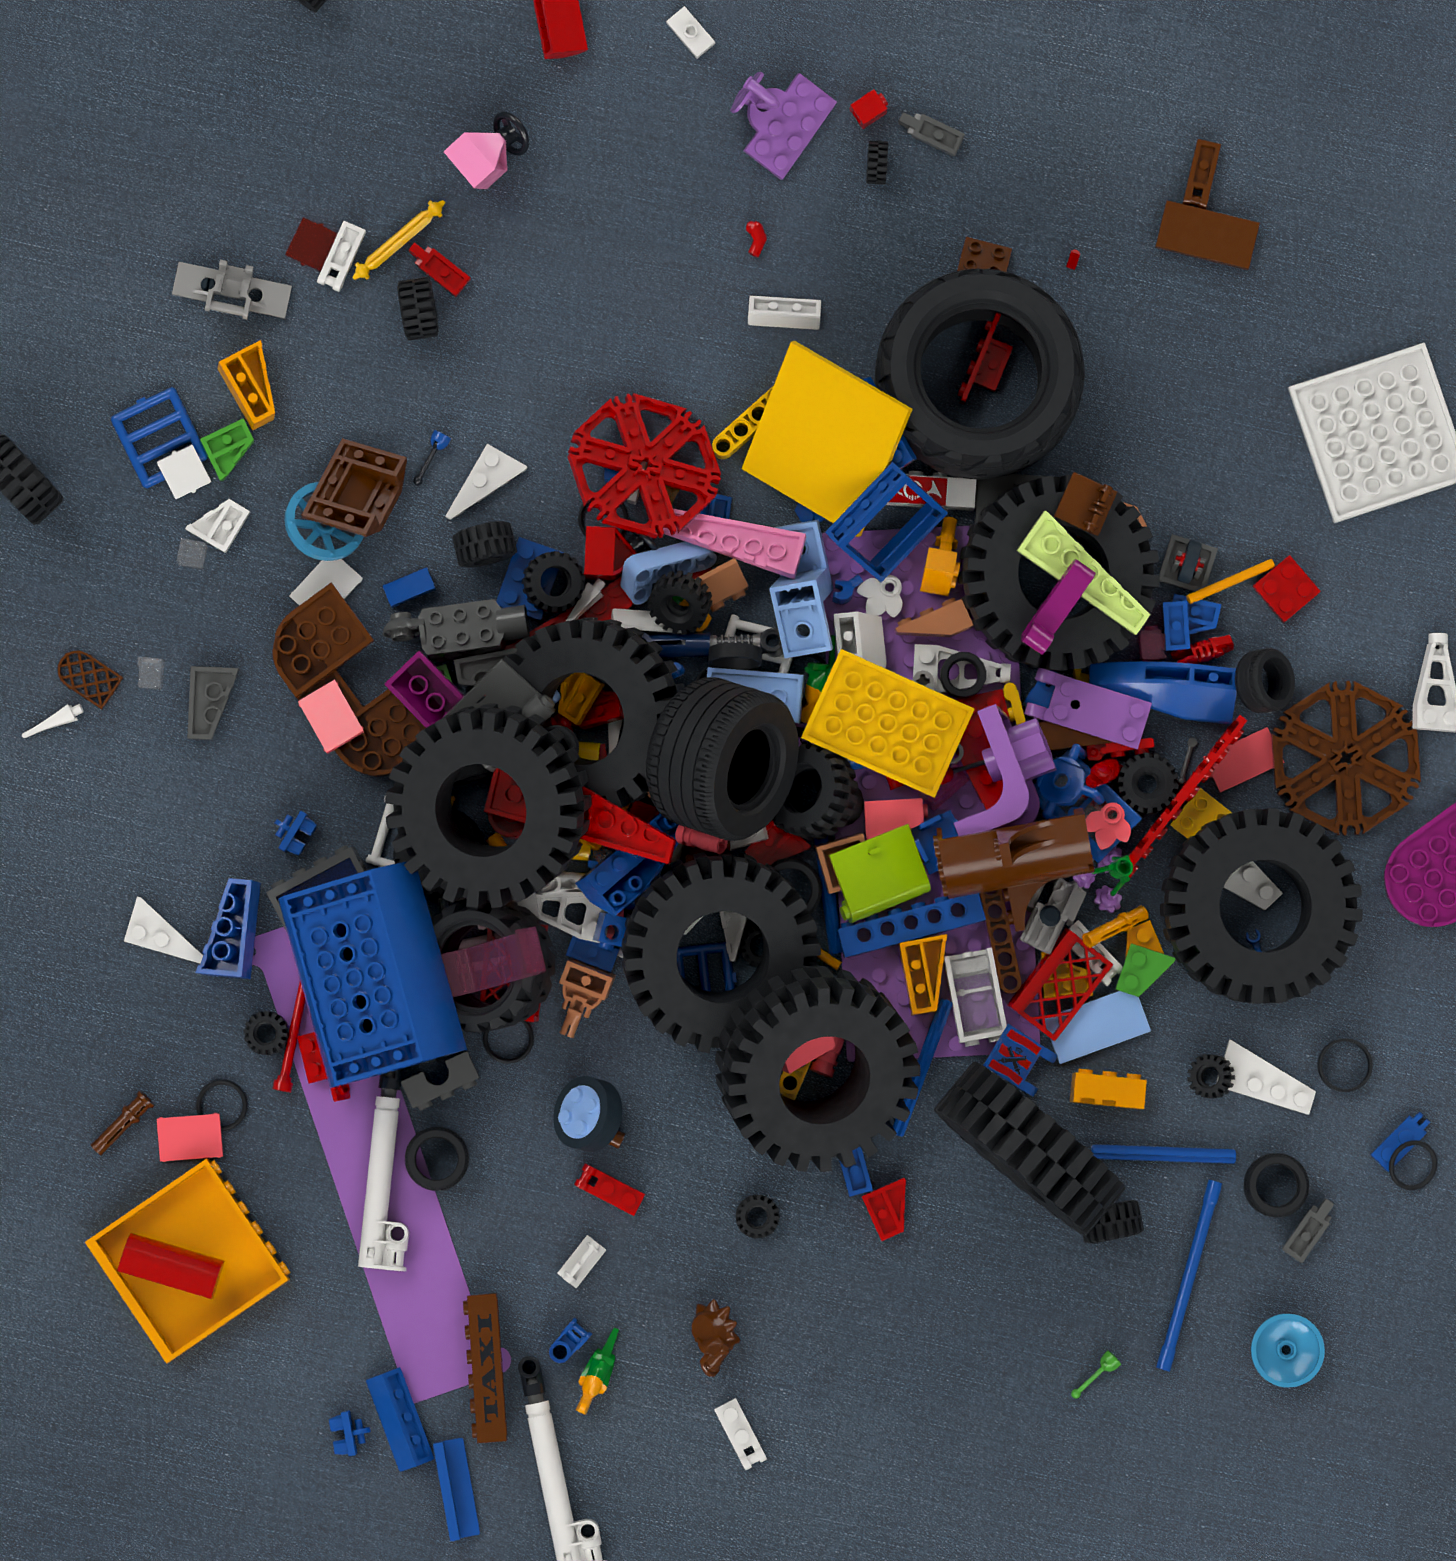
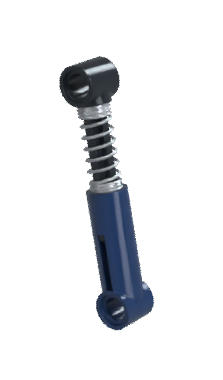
M775 628L767 629L761 632V634H754L753 636H749V634L743 636L741 634V637H736V635L730 637L729 634L728 637H723V635L717 637L711 633H687L682 635V633L646 634L645 632L642 636L645 642L655 641L662 647L663 650L659 653L661 658L709 657L710 646L732 642L756 645L762 649V654H767L774 658L780 657L783 654L781 640L776 647L767 646L769 640L773 638L780 640L779 631Z

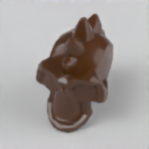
M715 1299L707 1306L699 1303L696 1305V1315L691 1324L694 1340L698 1343L700 1351L704 1354L700 1360L701 1368L709 1377H714L718 1374L720 1366L729 1354V1351L733 1349L735 1344L741 1342L740 1337L734 1332L737 1322L729 1319L730 1307L726 1306L720 1309Z

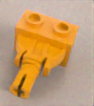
M945 517L943 519L941 534L936 537L935 546H938L939 549L930 547L928 549L920 588L921 592L949 596L950 588H955L960 562H956L957 552H952V549H957L958 540L955 538L957 519L953 517Z

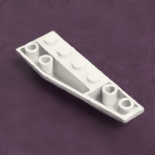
M862 612L834 614L833 623L837 656L840 649H843L886 669L882 617Z

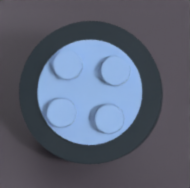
M581 1076L573 1079L563 1088L555 1104L553 1121L558 1138L564 1145L586 1152H596L603 1149L613 1140L619 1129L622 1119V1102L617 1089L607 1081L590 1076Z

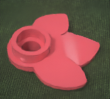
M1108 803L1103 806L1101 811L1091 812L1085 819L1087 831L1096 832V842L1101 850L1112 846L1116 839L1128 842L1130 838L1131 827L1124 819L1125 813L1123 808L1117 803ZM1110 811L1117 812L1115 819H1109L1108 814Z

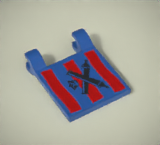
M1008 1024L983 1066L1021 1091L1034 1097L1038 1088L1025 1081L1026 1077L1039 1056L1054 1063L1058 1055Z

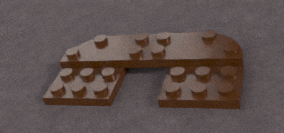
M331 582L291 611L282 620L276 630L272 649L274 664L279 675L298 701L335 679L360 725L363 726L364 733L334 751L344 763L359 773L375 777L389 776L392 768L402 762L403 758L399 756L402 750L416 740L415 736L426 727L389 689L363 707L337 672V668L372 644L374 639Z

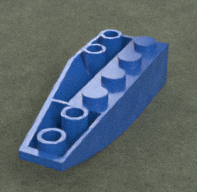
M1143 661L1096 663L1089 666L1090 684L1151 702V709L1184 720L1230 725L1232 723L1237 694L1235 687L1236 668L1190 663Z
M660 813L647 822L676 839L675 834L678 824L670 822ZM677 841L675 843L674 850L679 844ZM614 849L575 884L592 904L616 916L650 887V882L659 874L665 863Z

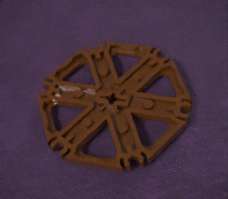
M1334 681L1332 683L1333 692L1330 691V682L1282 713L1290 717V720L1285 716H1280L1278 720L1285 723V728L1283 730L1276 727L1273 729L1274 733L1282 735L1281 738L1271 734L1275 790L1284 785L1285 788L1281 789L1277 795L1280 796L1283 793H1287L1290 796V800L1284 806L1288 807L1295 802L1296 805L1289 809V811L1304 816V819L1317 823L1338 836L1340 835L1339 825L1342 826V836L1347 835L1346 829L1348 826H1352L1355 829V835H1359V824H1361L1362 834H1364L1409 804V802L1404 801L1401 797L1412 800L1413 796L1407 793V788L1411 786L1418 789L1419 787L1411 779L1419 783L1421 782L1417 729L1408 731L1407 728L1413 725V720L1409 723H1405L1402 720V716L1408 712L1407 709L1397 714L1396 711L1403 707V705L1355 681H1352L1353 691L1350 690V681H1345L1344 690H1339L1337 681ZM1358 698H1364L1382 707L1386 712V716L1383 720L1357 736L1355 701ZM1319 700H1326L1330 705L1332 737L1301 722V712ZM1403 739L1407 743L1408 769L1405 772H1401L1371 756L1395 740ZM1286 745H1293L1321 760L1296 777L1288 778L1284 774L1283 748ZM1356 750L1357 753L1349 759L1351 762L1349 765L1346 762L1335 765L1342 758V752L1351 754ZM1334 755L1337 756V757L1334 758L1333 760L1330 759V758L1333 757ZM1335 780L1337 814L1333 819H1327L1309 810L1305 805V801L1309 796ZM1360 780L1388 793L1391 796L1390 805L1372 817H1365L1362 814Z

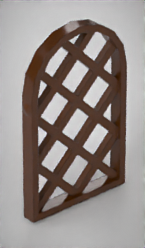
M82 651L66 653L58 664L60 680L69 689H72L100 709L104 708L123 680L122 676L93 658L92 655ZM78 654L79 661L70 663L69 655ZM81 654L86 655L90 659L82 660ZM94 661L104 668L96 669ZM91 662L93 670L84 672L83 663ZM80 664L81 673L72 674L71 666ZM68 666L69 675L62 676L61 668ZM105 671L106 680L98 681L97 672ZM108 671H110L117 677L110 679ZM93 673L95 682L86 684L85 675ZM82 676L83 684L75 686L73 677ZM70 678L71 686L63 679ZM117 681V683L112 689L110 682ZM107 683L109 691L100 693L99 684ZM96 685L97 694L88 695L87 686ZM84 687L85 695L76 689ZM108 695L102 704L101 696ZM98 697L99 704H97L90 698Z

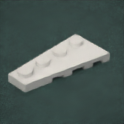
M1228 1041L1224 1060H1229L1231 1063L1229 1067L1234 1068V1072H1231V1074L1235 1075V1080H1231V1083L1234 1085L1232 1088H1228V1090L1309 1115L1316 1091L1234 1041Z

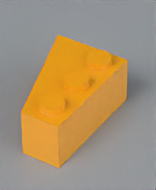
M261 340L218 363V371L252 431L274 420L275 416Z
M947 934L898 944L911 1016L937 1011Z
M1078 1069V1072L1072 1073L1070 1102L1144 1109L1147 1080H1142L1139 1074L1127 1073V1078L1117 1077V1072L1103 1071L1102 1075L1093 1074V1070Z

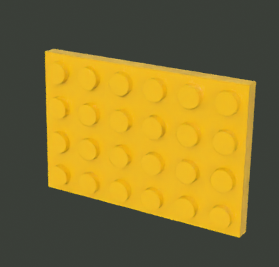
M840 649L801 738L935 798L974 708Z

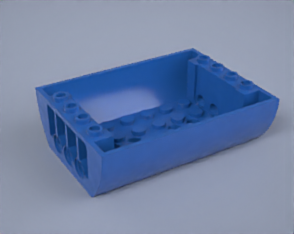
M407 862L367 870L288 894L278 899L330 1088L467 1050L419 873L416 871L411 874L404 866ZM340 923L346 927L344 937L339 936L337 933V926ZM346 947H349L353 952V957L350 961L346 960L343 956ZM359 995L364 996L366 999V1005L363 1009L356 1002ZM365 1019H369L373 1024L370 1032H366L363 1028Z

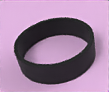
M747 643L715 644L709 647L708 664L714 668L756 669L762 665V649Z
M1344 1038L1330 1042L1323 1048L1318 1058L1320 1078L1329 1088L1335 1091H1355L1364 1086L1372 1074L1373 1062L1369 1051L1363 1044L1353 1039ZM1338 1042H1351L1359 1046L1367 1057V1074L1358 1086L1351 1089H1340L1333 1086L1326 1079L1322 1070V1060L1325 1052Z

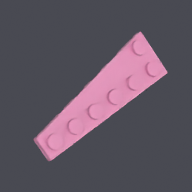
M673 509L676 516H682L687 512ZM698 514L679 533L676 528L675 534L671 536L791 579L796 577L806 541L805 533ZM663 528L664 534L671 536L670 530Z

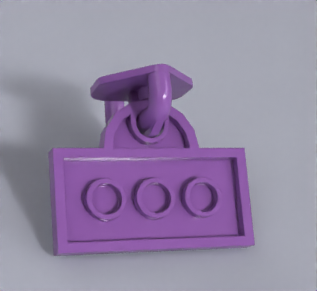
M757 72L753 77L750 76L746 80L743 88L737 94L730 111L736 113L744 104L748 106L747 116L750 125L756 130V133L743 151L782 180L837 101L800 73L795 76L784 92L778 88L765 89L759 84L764 74Z

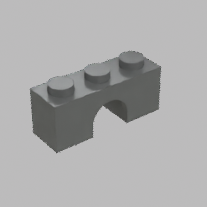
M468 1051L445 1061L449 1070V1077L441 1085L431 1084L424 1072L401 1082L413 1109L418 1107L422 1111L432 1106V1100L441 1097L443 1101L454 1096V1090L460 1087L467 1090L477 1085L476 1080L480 1079V1076Z

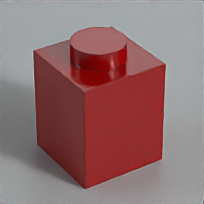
M873 89L850 105V112L861 128L865 129L887 114L886 106L888 102L882 93L877 94Z

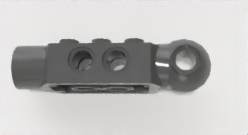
M495 599L425 608L422 609L419 617L414 618L408 612L391 614L390 621L383 629V636L391 638L395 642H404L420 635L425 655L432 662H440L502 651L505 649L508 641L530 637L525 605L500 608Z

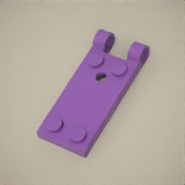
M1038 668L1035 680L1053 685L1055 688L1048 708L1028 702L1024 712L1025 715L1136 750L1138 749L1152 705L1151 702L1057 674L1050 670ZM1071 701H1079V708L1073 709L1070 705Z

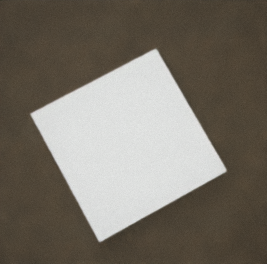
M1425 342L1288 387L1334 524L1456 484V431Z

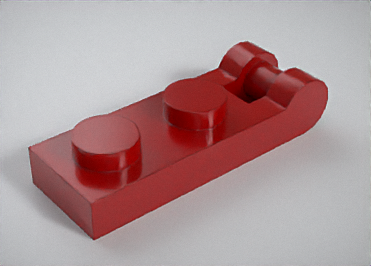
M586 1163L581 1169L583 1173L580 1179H576L574 1185L634 1216L645 1194ZM592 1175L598 1178L595 1187L588 1184Z

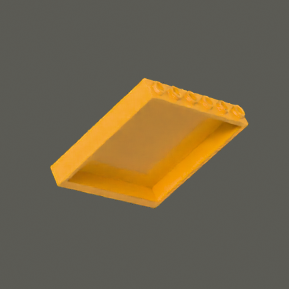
M205 1159L85 1241V1244L166 1364L290 1280L288 1274L291 1273L283 1261L278 1262L274 1256L277 1251L271 1242L267 1241L265 1243L260 1235L263 1233L261 1227L256 1221L251 1222L247 1216L249 1213L248 1208L242 1200L240 1202L236 1200L233 1195L236 1193L234 1187L228 1180L226 1182L223 1181L219 1175L222 1173V1170L215 1160L211 1162L209 1159ZM130 1233L224 1260L214 1298H205L118 1272L117 1268Z

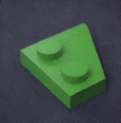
M244 418L200 439L220 481L225 480L254 443Z
M1131 943L1116 990L1139 997L1174 963L1175 957Z

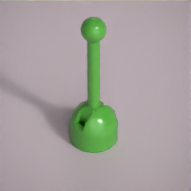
M1109 1350L1106 1351L1100 1360L1101 1367L1078 1389L1072 1390V1397L1075 1399L1079 1398L1081 1392L1103 1371H1114L1121 1365V1362Z

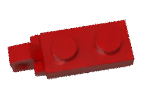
M415 242L410 247L409 253L417 258L415 264L418 268L454 297H457L471 280L466 273L434 248L431 249L428 246L424 250Z
M1141 739L1137 750L1114 742L1086 746L1087 760L1100 761L1105 754H1110L1111 758L1123 757L1127 751H1134L1135 755L1149 753V749L1154 748V739Z

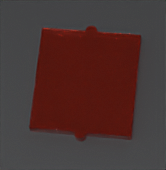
M303 217L285 255L301 262L302 266L307 265L321 272L338 233L325 228L322 223L317 224Z

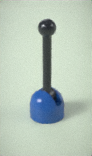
M437 430L433 431L430 439L433 449L419 475L414 477L413 482L415 485L422 484V477L436 451L446 448L451 441L450 437Z

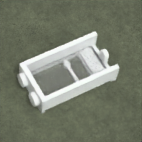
M992 948L944 956L945 971L953 1004L952 1008L959 1043L965 1042V1047L979 1045L980 1039L988 1038L989 1043L998 1041L1007 1025Z

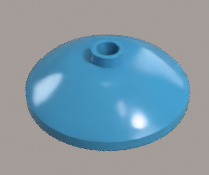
M1279 1314L1267 1319L1258 1327L1252 1339L1251 1357L1256 1370L1265 1380L1280 1387H1297L1307 1383L1318 1373L1324 1360L1325 1348L1320 1332L1313 1323L1299 1315ZM1284 1345H1288L1290 1348L1288 1354H1283L1281 1351Z

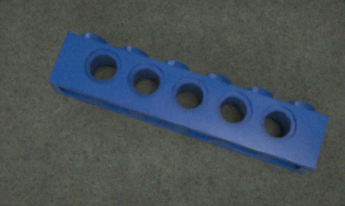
M979 893L949 899L948 896L935 898L934 904L926 905L925 901L911 905L912 910L902 912L901 908L887 911L888 916L882 918L875 914L864 918L865 922L842 923L841 928L836 931L843 957L845 959L902 942L983 922L986 918ZM953 904H960L963 907L964 913L961 917L952 915L951 906ZM930 910L939 912L940 921L938 923H931L928 920L927 914ZM912 916L916 919L917 926L915 929L910 930L905 927L904 919L906 917ZM885 922L890 923L894 928L893 934L890 936H885L881 933L880 927ZM858 930H868L870 933L869 941L861 942L857 938Z

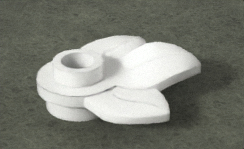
M888 575L882 583L876 578H869L857 589L858 594L868 598L866 602L867 614L879 616L886 611L891 617L895 618L902 609L903 602L900 597L902 585L900 580L893 575ZM889 583L894 585L892 592H888L885 589V586Z

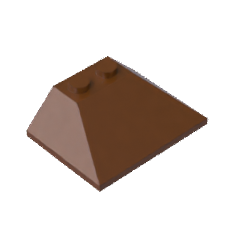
M342 438L301 514L302 518L365 537L382 531L402 493L407 457Z

